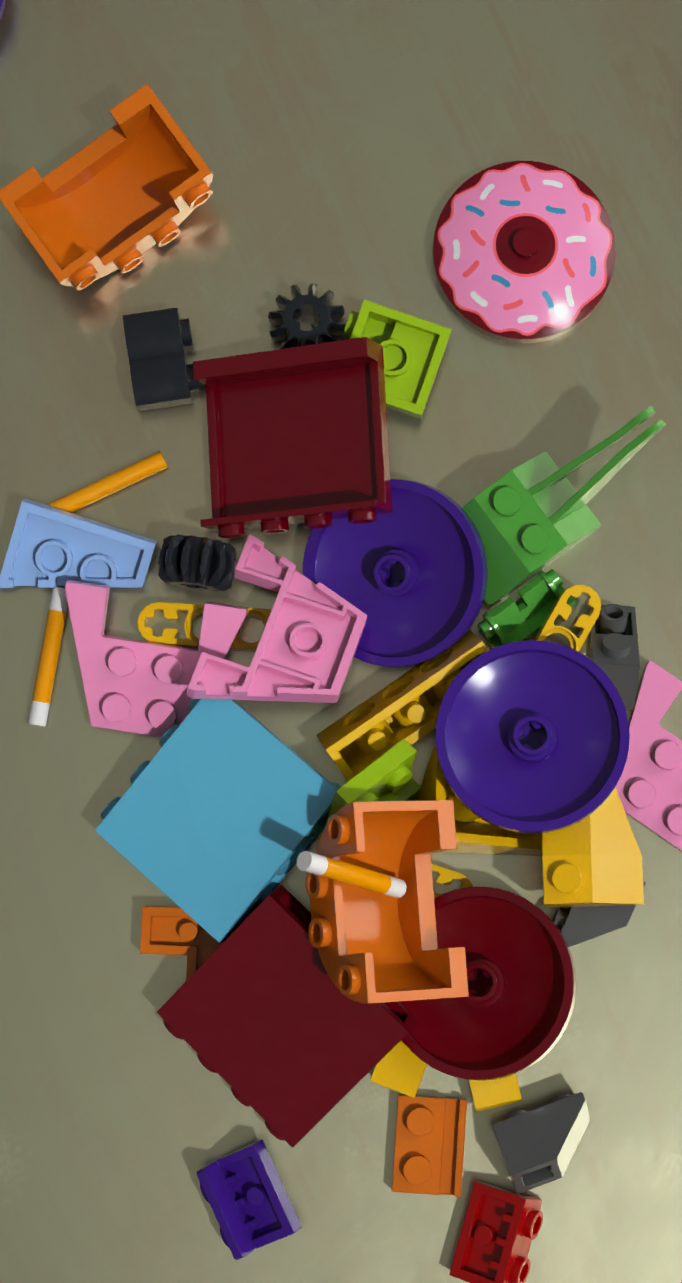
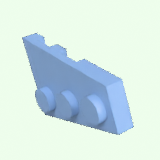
M24 498L21 502L1 570L0 588H13L14 586L56 588V586H65L68 580L110 586V588H142L145 584L157 540Z

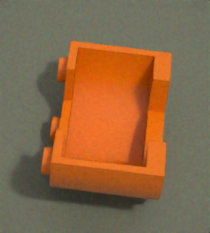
M145 84L109 110L116 123L115 126L46 176L41 178L34 166H32L0 189V201L61 285L74 286L76 290H82L95 280L118 269L121 273L131 271L144 259L142 254L157 244L159 247H162L174 240L181 232L178 225L213 193L210 189L213 179L211 170L148 84Z
M453 800L352 802L341 807L334 815L329 817L319 839L316 854L402 879L407 886L405 894L401 898H395L307 872L305 888L310 897L311 922L308 931L309 939L312 946L318 949L330 979L340 992L349 999L358 1003L370 1004L469 997L465 947L438 949L431 853L457 849Z

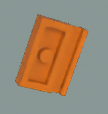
M398 1094L392 1192L429 1195L442 1194L461 1197L467 1109L466 1098L457 1099L416 1095L413 1098L405 1094Z

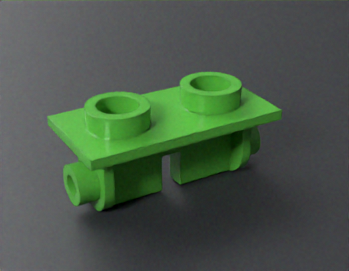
M553 569L547 573L539 572L536 578L518 590L521 597L518 601L514 602L509 597L489 613H484L482 615L484 620L477 624L479 627L478 632L493 648L507 643L530 639L539 632L558 596L565 590L561 586L563 582L559 575ZM569 597L567 600V604L571 607L577 603L574 598Z

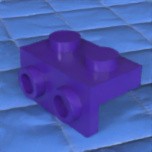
M263 1139L221 1156L197 1171L201 1193L204 1199L210 1203L220 1226L221 1238L225 1245L230 1248L235 1260L246 1257L255 1249L292 1235L302 1228Z

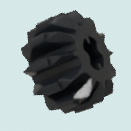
M314 283L309 285L308 295H302L298 285L291 286L293 300L278 295L276 304L282 311H271L268 315L269 322L278 325L270 331L272 341L284 340L280 349L337 341L333 335L344 334L346 324L338 321L345 314L343 305L331 306L334 300V293L330 290L318 298L317 284ZM304 315L314 317V324H311L310 331L301 330L300 322L297 321L299 319L303 322Z
M171 535L163 539L162 549L159 550L158 576L165 583L173 584L174 586L202 591H225L231 588L235 575V568L237 566L236 550L230 543H224L221 540L192 535Z

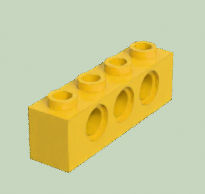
M470 629L463 638L446 652L419 663L316 735L347 781L355 777L403 738L412 745L436 728L442 700L455 677L471 661L489 651L483 641Z

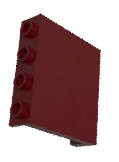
M368 337L193 361L194 380L206 385L212 518L202 519L201 527L217 531L219 538H240L246 536V529L261 528V533L266 534L284 533L289 531V524L304 523V528L321 529L332 527V519L348 518V523L366 524L376 522V514L392 513L382 345Z
M280 884L172 995L157 1013L164 1019L163 1023L166 1029L174 1037L181 1040L184 1039L197 1052L200 1063L207 1070L218 1073L231 1086L233 1095L240 1103L247 1107H252L265 1120L267 1129L274 1137L282 1141L285 1140L293 1148L409 1033L418 1018L400 1001L364 1004L355 1002L343 995L325 970L318 949L312 946L308 931L311 913Z

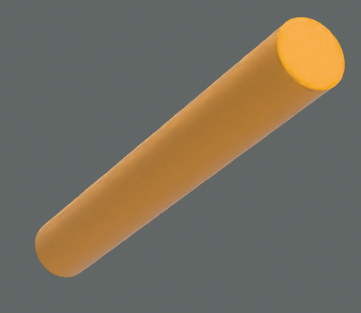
M159 451L46 505L73 513L168 468Z

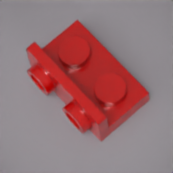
M475 1181L449 1275L469 1283H525L531 1266L530 1259L527 1258L531 1242L538 1236L543 1224V1213L540 1211L542 1199L534 1196H523L482 1181Z

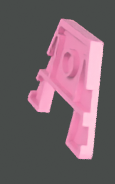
M249 535L235 568L234 578L278 592L277 598L250 666L246 667L202 652L188 685L187 697L193 699L337 703L368 615L321 582L318 584L312 582L296 570L297 565L284 556L278 558L264 548V542L255 536Z
M68 580L65 584V592L91 726L162 737L173 725H180L190 713L188 707L193 698L187 697V688L201 653L204 652L225 659L247 616L248 607L206 601L198 649L105 635L104 629L110 586Z
M650 660L644 667L642 681L635 700L634 709H632L629 723V751L616 789L626 815L682 852V740L659 725L660 720L682 690V681Z

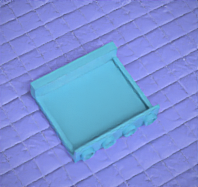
M192 699L188 707L190 713L180 725L175 724L165 732L159 742L161 749L151 761L147 760L137 767L130 777L132 785L121 798H114L104 808L100 816L103 821L95 829V832L218 942H224L266 897L276 889L297 863L298 855L303 851H307L324 829L335 791L341 786L328 781L237 701Z

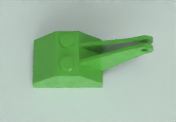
M653 406L639 413L617 432L561 469L557 467L545 451L509 471L462 507L473 521L484 545L488 575L483 604L488 610L600 528V522L586 504L667 424L661 419L646 429L616 454L577 492L565 476L639 428L657 412Z

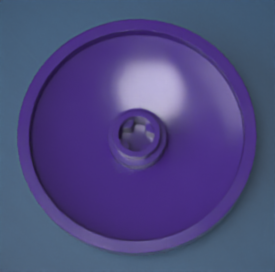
M390 479L392 513L376 514L377 521L373 523L351 524L348 523V518L332 519V527L312 529L304 552L302 575L315 584L321 582L368 615L354 655L355 658L374 665L400 667L418 664L435 658L446 652L464 637L473 625L482 607L486 594L488 568L480 534L468 514L457 502L442 491L427 484L405 479Z
M527 640L507 643L475 658L463 668L449 686L442 700L436 723V748L443 775L456 797L465 807L482 820L496 827L518 833L536 834L558 831L570 827L591 815L606 801L616 787L623 773L629 751L630 733L627 712L623 700L611 679L597 664L580 652L547 641Z

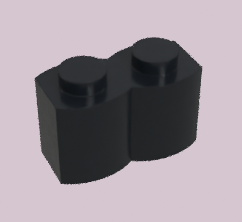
M178 308L123 315L132 387L138 411L193 404L191 392L200 391L199 382L194 380L193 364H187L185 347L193 346L189 318L181 319Z

